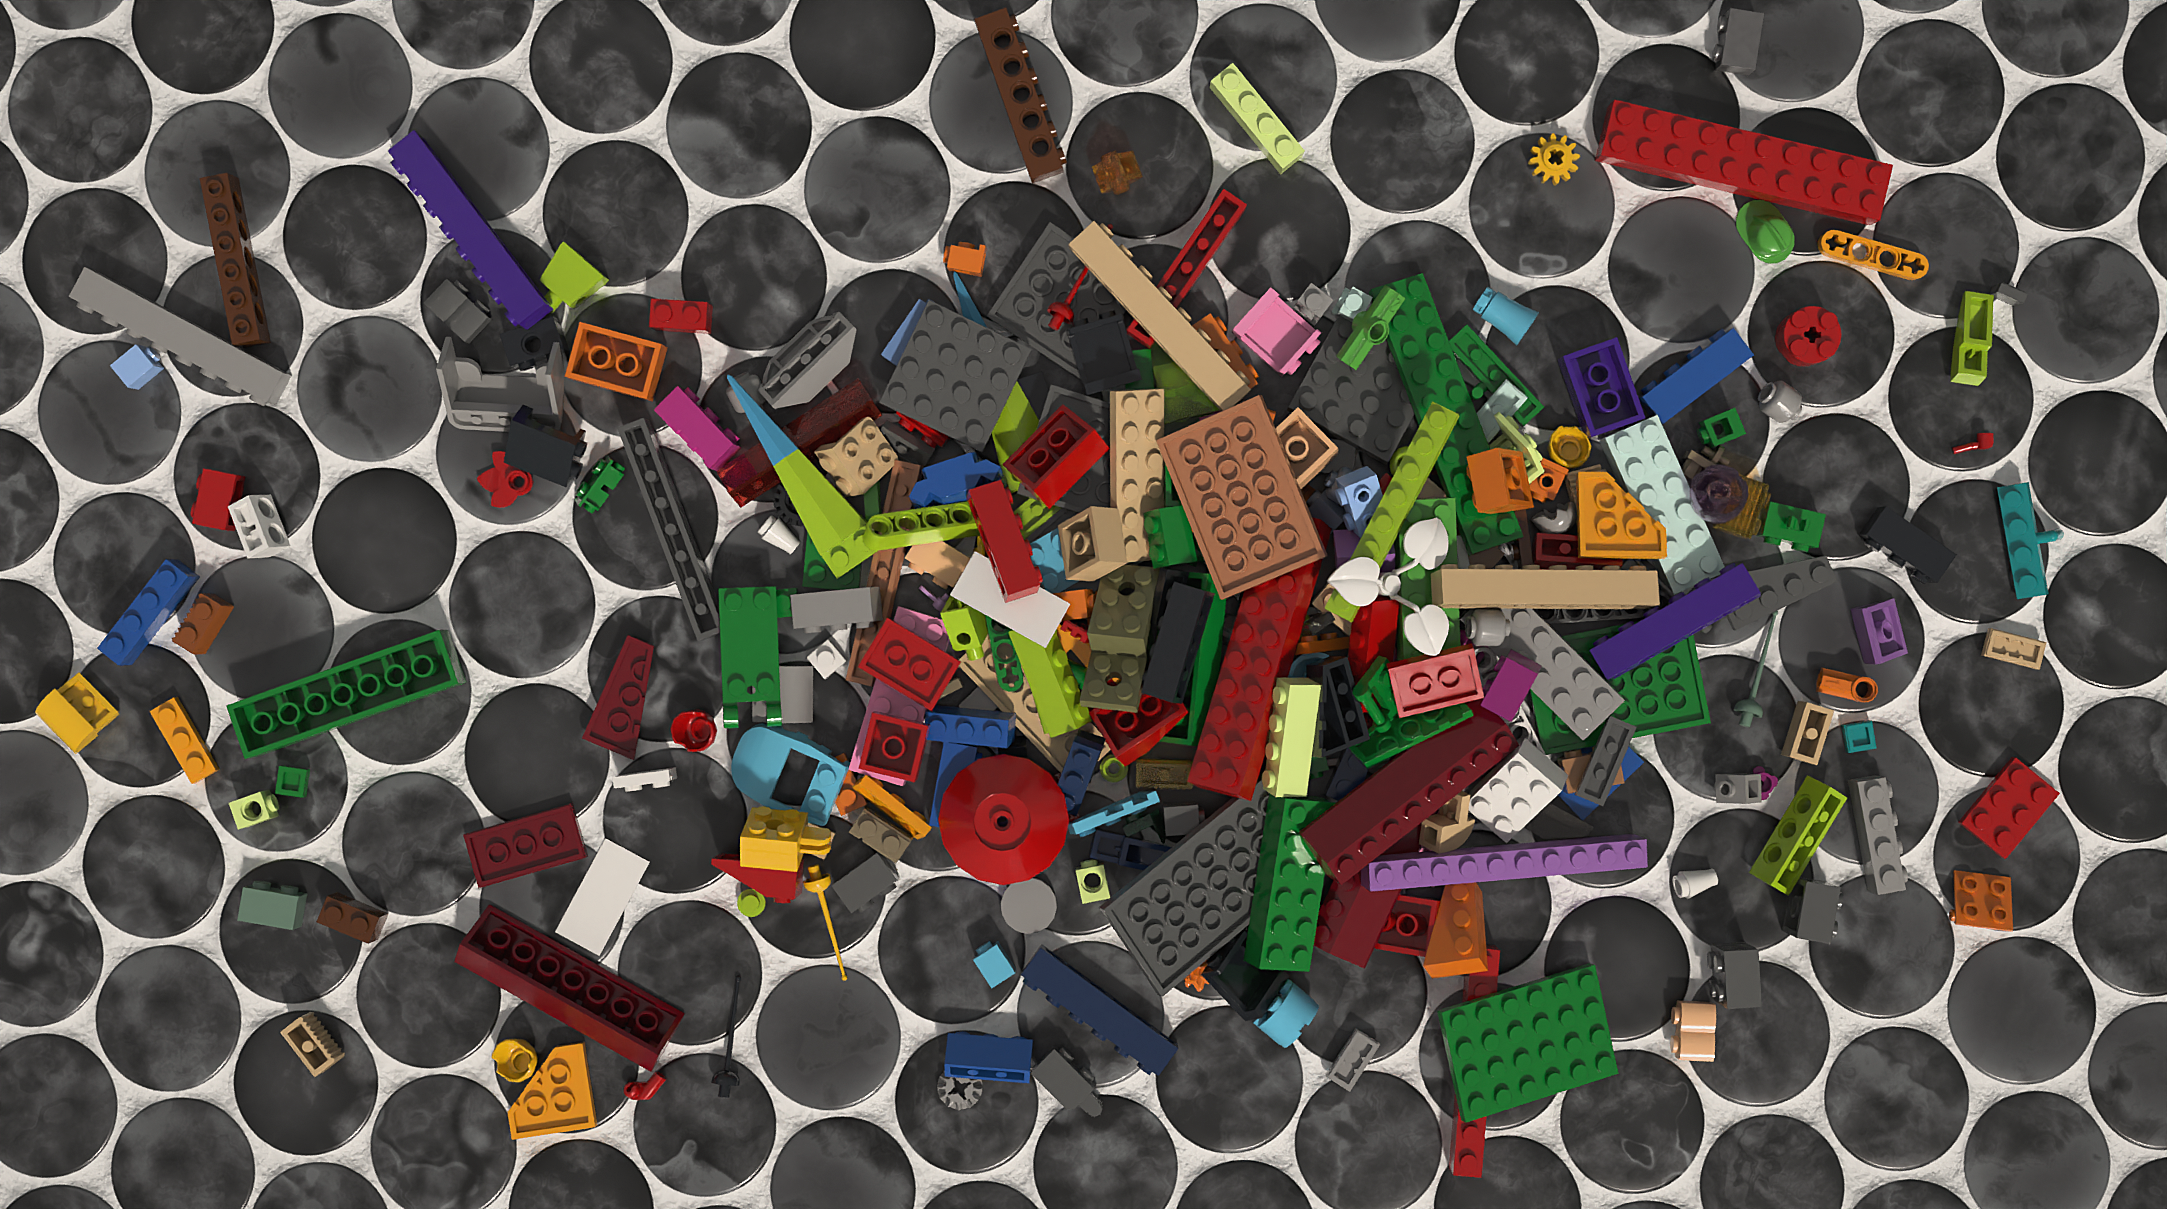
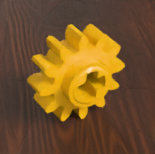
M1552 133L1549 136L1548 142L1541 137L1538 140L1540 148L1534 146L1530 149V152L1536 155V157L1531 158L1528 164L1536 165L1537 167L1532 172L1533 176L1539 173L1543 175L1541 183H1545L1549 178H1552V183L1555 186L1559 183L1560 176L1564 181H1568L1570 179L1568 171L1576 172L1578 170V167L1572 162L1578 160L1580 155L1572 154L1571 152L1575 148L1576 143L1567 146L1565 144L1567 141L1566 135L1559 141H1556V135ZM1556 154L1559 160L1557 164L1556 162L1551 164L1548 159L1551 155L1554 156Z

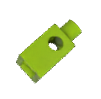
M563 241L542 274L540 281L550 289L544 297L553 307L551 311L553 313L563 301L571 308H577L603 287L609 279Z
M950 595L940 614L954 651L965 650L970 661L978 660L984 656L982 644L988 634L985 615Z

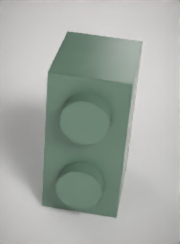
M254 881L253 884L242 889L237 921L289 930L302 927L307 893L298 892L299 888L283 885L281 889L271 887L270 882Z

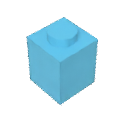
M988 941L976 949L978 954L974 956L973 961L991 988L1016 973L1014 964L999 941L994 944Z

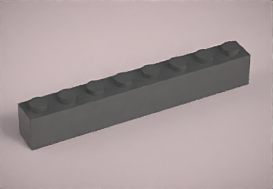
M641 418L617 428L697 641L719 635V602L651 422L646 418Z

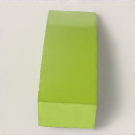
M1970 291L1963 293L1955 332L1950 382L1979 386L1987 377L1988 350L1992 347L1994 295Z

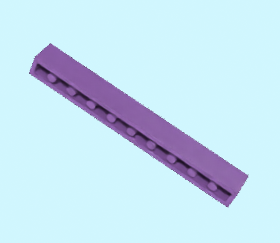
M1636 834L1459 848L1440 854L1434 851L1379 855L1361 870V885L1369 891H1382L1647 868V839Z

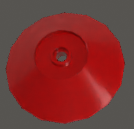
M1001 754L980 758L956 774L943 794L938 822L943 845L958 867L977 880L1007 885L1028 881L1050 867L1065 844L1069 816L1065 795L1048 771L1030 759ZM1000 816H1005L1008 819L1006 826L998 824L997 819Z

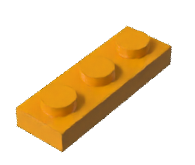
M173 697L150 711L191 784H196L220 770L178 697Z
M864 775L856 781L852 788L917 840L925 837L932 828L926 823L927 819L917 811L912 812L905 807V801L894 793L889 794L884 790L882 782L877 778Z

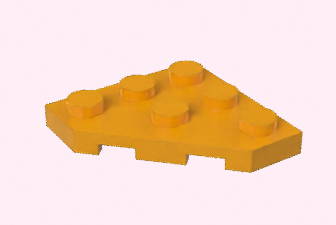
M1578 472L1576 474L1578 558L1665 559L1667 557L1666 528L1658 520L1655 521L1629 492L1626 493L1615 482V479L1608 472Z
M585 1041L558 1045L549 1054L546 1061L508 1111L512 1140L597 1126Z

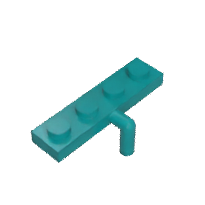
M2029 482L1997 487L2017 599L2047 595L2048 588L2040 544L2060 540L2063 538L2064 532L2061 529L2037 532Z

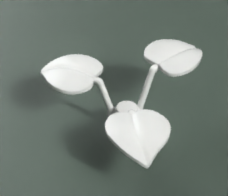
M1432 518L1414 523L1404 534V551L1409 557L1414 558L1411 563L1398 569H1393L1392 572L1380 573L1379 565L1373 559L1357 557L1338 567L1327 581L1347 602L1355 606H1366L1372 603L1378 595H1389L1392 600H1397L1413 609L1415 613L1407 615L1403 621L1405 636L1420 652L1436 656L1440 653L1448 635L1449 621L1447 615L1436 605H1425L1420 610L1417 605L1397 594L1401 586L1398 577L1400 573L1415 567L1418 563L1425 569H1434L1444 561L1447 555V531L1440 519Z

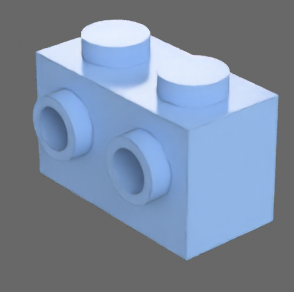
M1368 466L1336 478L1338 489L1335 490V494L1341 506L1344 505L1346 512L1343 515L1344 523L1348 531L1353 530L1359 538L1362 537L1383 497L1377 475Z

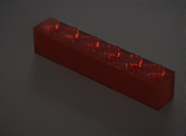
M858 378L781 428V430L812 462L818 458L814 452L821 445L837 442L862 418L870 417L875 421L882 416V413ZM761 442L717 470L727 492L740 508L781 482Z

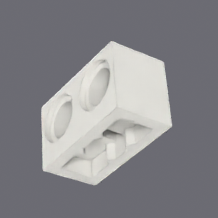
M271 494L248 495L228 506L248 559L271 557L291 546Z

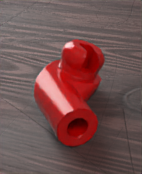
M655 1071L647 1082L627 1083L624 1086V1094L631 1100H649L666 1081V1077L659 1071Z

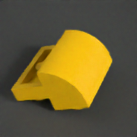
M79 672L58 690H52L41 701L35 711L36 715L75 754L98 736L97 733L119 715V712Z

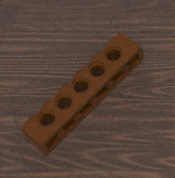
M1003 8L975 18L976 28L1032 184L1064 173L1062 165L1066 164L1067 161L1062 147L1056 148L1053 138L1057 137V133L1052 120L1046 121L1043 111L1048 110L1043 94L1037 95L1034 85L1038 84V79L1034 68L1028 69L1024 58L1029 57L1024 40L1018 42L1015 34L1016 31L1020 30L1015 15H1009L1007 8ZM1006 36L1011 42L1007 47L1000 48L995 44L997 38ZM1017 63L1020 66L1018 73L1010 75L1005 72L1007 64ZM1019 89H1025L1030 95L1027 100L1018 101L1014 98L1015 92ZM1027 116H1036L1039 119L1038 125L1034 128L1026 127L1023 122ZM1038 142H1044L1049 146V149L1045 154L1038 155L1033 151L1034 145Z
M229 173L200 178L232 345L247 348L271 343L239 178Z

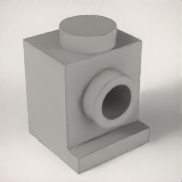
M1311 283L1292 309L1315 326L1334 299Z

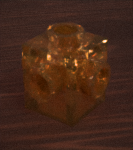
M1116 151L1107 153L1100 157L1101 162L1092 166L1101 193L1111 191L1114 192V195L1124 193L1130 189L1129 185L1143 177L1133 151L1118 154Z

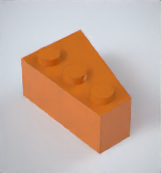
M1476 882L1445 885L1423 967L1432 979L1488 971L1483 896Z

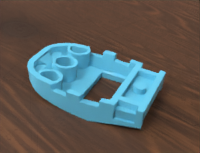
M765 723L757 724L748 729L741 737L732 759V777L737 788L765 807L777 810L794 809L771 798L792 748L819 760L809 789L798 811L808 812V823L820 826L826 825L847 775L850 762L847 760L843 763L831 756L832 751L823 745H818L810 740L808 735L799 731L796 733L783 729L781 726L767 727Z

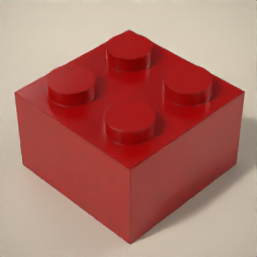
M877 711L872 712L858 769L916 782L931 724Z

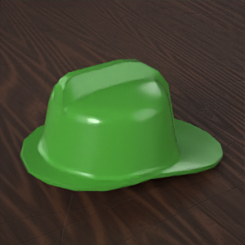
M1753 200L1744 204L1738 211L1736 228L1741 238L1760 261L1768 264L1779 263L1791 254L1795 241L1794 233L1788 222L1774 205L1764 200Z

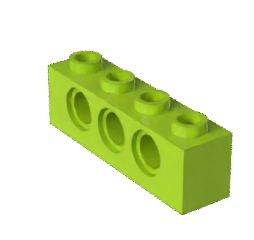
M1807 775L1749 873L1789 896L1847 800V797L1832 787Z

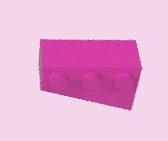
M677 386L654 411L687 443V446L693 452L695 451L704 460L703 463L709 469L719 471L741 449L736 443L740 438L729 427L724 430L717 423L720 418L709 407L704 410L697 403L700 398L689 387L684 390Z

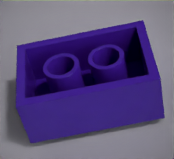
M1617 337L1557 359L1581 429L1587 438L1645 419Z

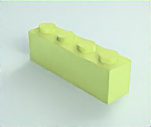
M1234 63L1230 64L1211 80L1210 89L1280 174L1303 157L1305 150Z
M1277 677L1276 687L1273 689L1274 705L1269 719L1270 736L1269 743L1265 749L1267 760L1265 771L1262 774L1263 789L1275 797H1307L1321 685L1309 678Z

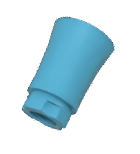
M1490 287L1486 288L1473 308V311L1482 315V319L1505 334L1516 346L1539 313L1517 303L1499 291L1496 293Z

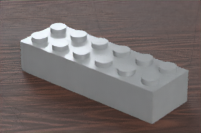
M1467 608L1460 615V620L1465 624L1467 616H1471L1475 609ZM1500 609L1505 619L1510 621V634L1505 636L1501 645L1488 647L1499 658L1501 655L1507 657L1512 649L1542 665L1530 689L1582 740H1585L1625 701L1623 696L1534 609Z

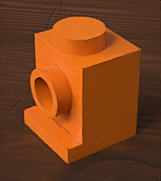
M958 242V246H946L943 263H947L949 271L982 277L987 252L986 245L980 244L979 250L975 249L974 244Z
M1543 458L1540 462L1545 472L1532 481L1529 486L1532 499L1545 504L1546 500L1549 502L1554 501L1569 469ZM1544 477L1551 479L1549 487L1543 486L1542 479Z

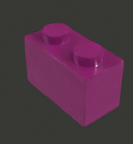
M1512 649L1507 657L1501 655L1493 669L1498 674L1494 681L1488 679L1483 687L1485 697L1481 706L1512 722L1542 665Z

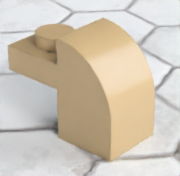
M1461 791L1439 808V814L1430 815L1421 823L1419 844L1438 854L1459 848L1470 836L1475 823L1474 819L1468 817L1471 795Z

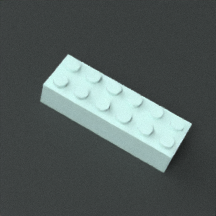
M1658 415L1600 439L1599 442L1618 485L1626 493L1629 492L1655 521L1658 520L1666 528L1667 557L1665 559H1652L1660 580L1675 595L1693 587L1705 578L1709 577L1711 579L1720 575L1719 571L1725 566Z

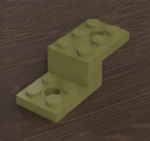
M1123 565L1101 577L1087 632L1091 656L1080 696L1081 706L1137 713L1143 688L1142 677L1148 668L1150 649L1154 642L1150 621L1160 568L1153 569V567ZM1126 588H1132L1135 590L1131 595L1128 596L1120 594V592ZM1112 678L1122 680L1117 686L1107 685V682Z

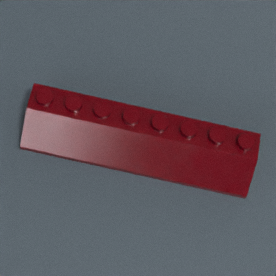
M1483 698L1465 702L1472 710L1474 716L1402 751L1299 831V834L1328 877L1340 885L1344 884L1520 746L1504 720L1499 715L1481 706Z
M1398 754L1392 756V757L1390 758V761H1391L1394 757H1396ZM1439 809L1435 811L1432 815L1437 814ZM1421 823L1381 855L1419 852L1422 847L1419 844ZM1361 870L1342 885L1333 881L1318 914L1314 946L1365 968L1402 889L1369 891L1361 885Z
M490 904L460 943L454 961L652 1072L685 1015V1013Z

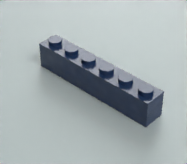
M1041 944L1022 970L1021 976L1024 977V984L1034 991H1037L1038 988L1047 994L1045 997L1047 1001L1057 1008L1061 1005L1070 1011L1068 1015L1081 1025L1083 1022L1087 1023L1093 1028L1091 1032L1102 1041L1110 1040L1116 1045L1114 1049L1125 1058H1128L1130 1055L1138 1061L1137 1066L1148 1075H1151L1153 1072L1159 1076L1178 1050V1044L1044 945Z

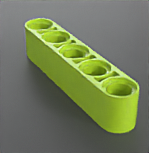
M960 502L874 515L869 519L862 538L867 548L879 551L979 536L980 534L968 502ZM901 527H906L910 531L904 530ZM874 531H879L882 535L876 534Z

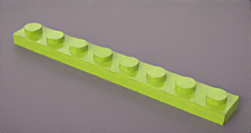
M1435 402L1431 403L1350 560L1357 557H1368L1377 562L1379 568H1381L1460 417L1458 413ZM1334 589L1325 606L1326 610L1351 623L1360 606L1347 602L1336 589Z

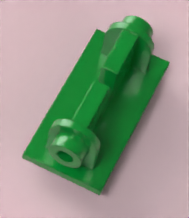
M609 455L604 460L600 458L592 468V477L588 482H582L575 492L577 505L581 507L585 502L586 504L583 508L593 514L595 510L599 511L609 496L601 488L603 485H606L613 490L624 476L623 471L625 467L618 462L611 465L613 460Z

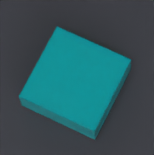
M1872 720L1841 725L1846 753L1877 748Z

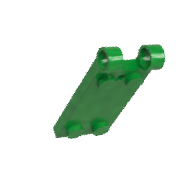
M776 586L718 588L724 729L738 728L737 702L766 701L767 727L782 726ZM749 686H753L755 688L754 694H749L747 692V688Z

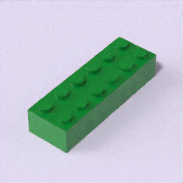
M1189 572L1187 585L1213 592L1215 595L1183 700L1189 712L1160 742L1198 746L1219 677L1226 599H1220L1210 574ZM1157 626L1156 641H1157V637H1158V634H1159L1158 626Z
M1269 793L1244 961L1258 969L1310 972L1325 872L1299 834V831L1333 806L1335 802L1319 796L1275 797Z

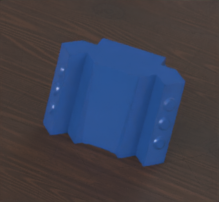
M970 452L921 469L924 480L916 482L909 498L914 508L918 509L967 502L968 490L998 480L1002 481L1004 488L1008 487L1000 466L986 459L979 461L976 452Z

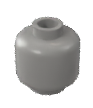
M744 372L734 377L754 401L764 409L762 404L766 399L758 391L759 385L762 384L760 378L757 375H750L749 372ZM729 383L726 394L734 410L738 413H745Z
M1784 381L1770 382L1759 393L1760 410L1778 423L1795 419L1802 410L1801 393Z
M1475 609L1471 616L1466 618V636L1476 646H1499L1504 641L1505 636L1510 634V621L1505 619L1500 609Z

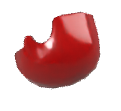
M700 709L686 710L679 713L673 719L670 728L674 743L684 746L689 752L708 749L714 743L718 730L713 717Z

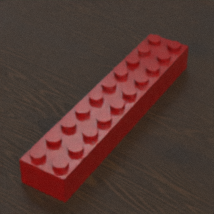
M1613 100L1607 107L1595 161L1865 225H1872L1881 219L1893 165L1619 100Z
M1312 518L1326 550L1332 528L1321 519ZM1323 558L1244 591L1187 782L1206 790L1247 801L1252 800L1264 760L1266 745L1269 743V719L1274 705L1273 689L1276 687L1277 677L1288 678Z

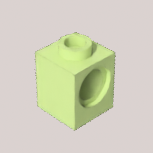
M270 790L261 791L229 803L238 830L279 816L277 812L279 810L277 798L274 794H271ZM255 801L261 806L259 816L255 815L252 811V805Z
M1097 859L1080 862L1081 867H1076V875L1082 904L1109 899L1110 891L1104 862L1098 863ZM1089 873H1096L1099 875L1101 882L1096 887H1089L1084 881L1085 876Z

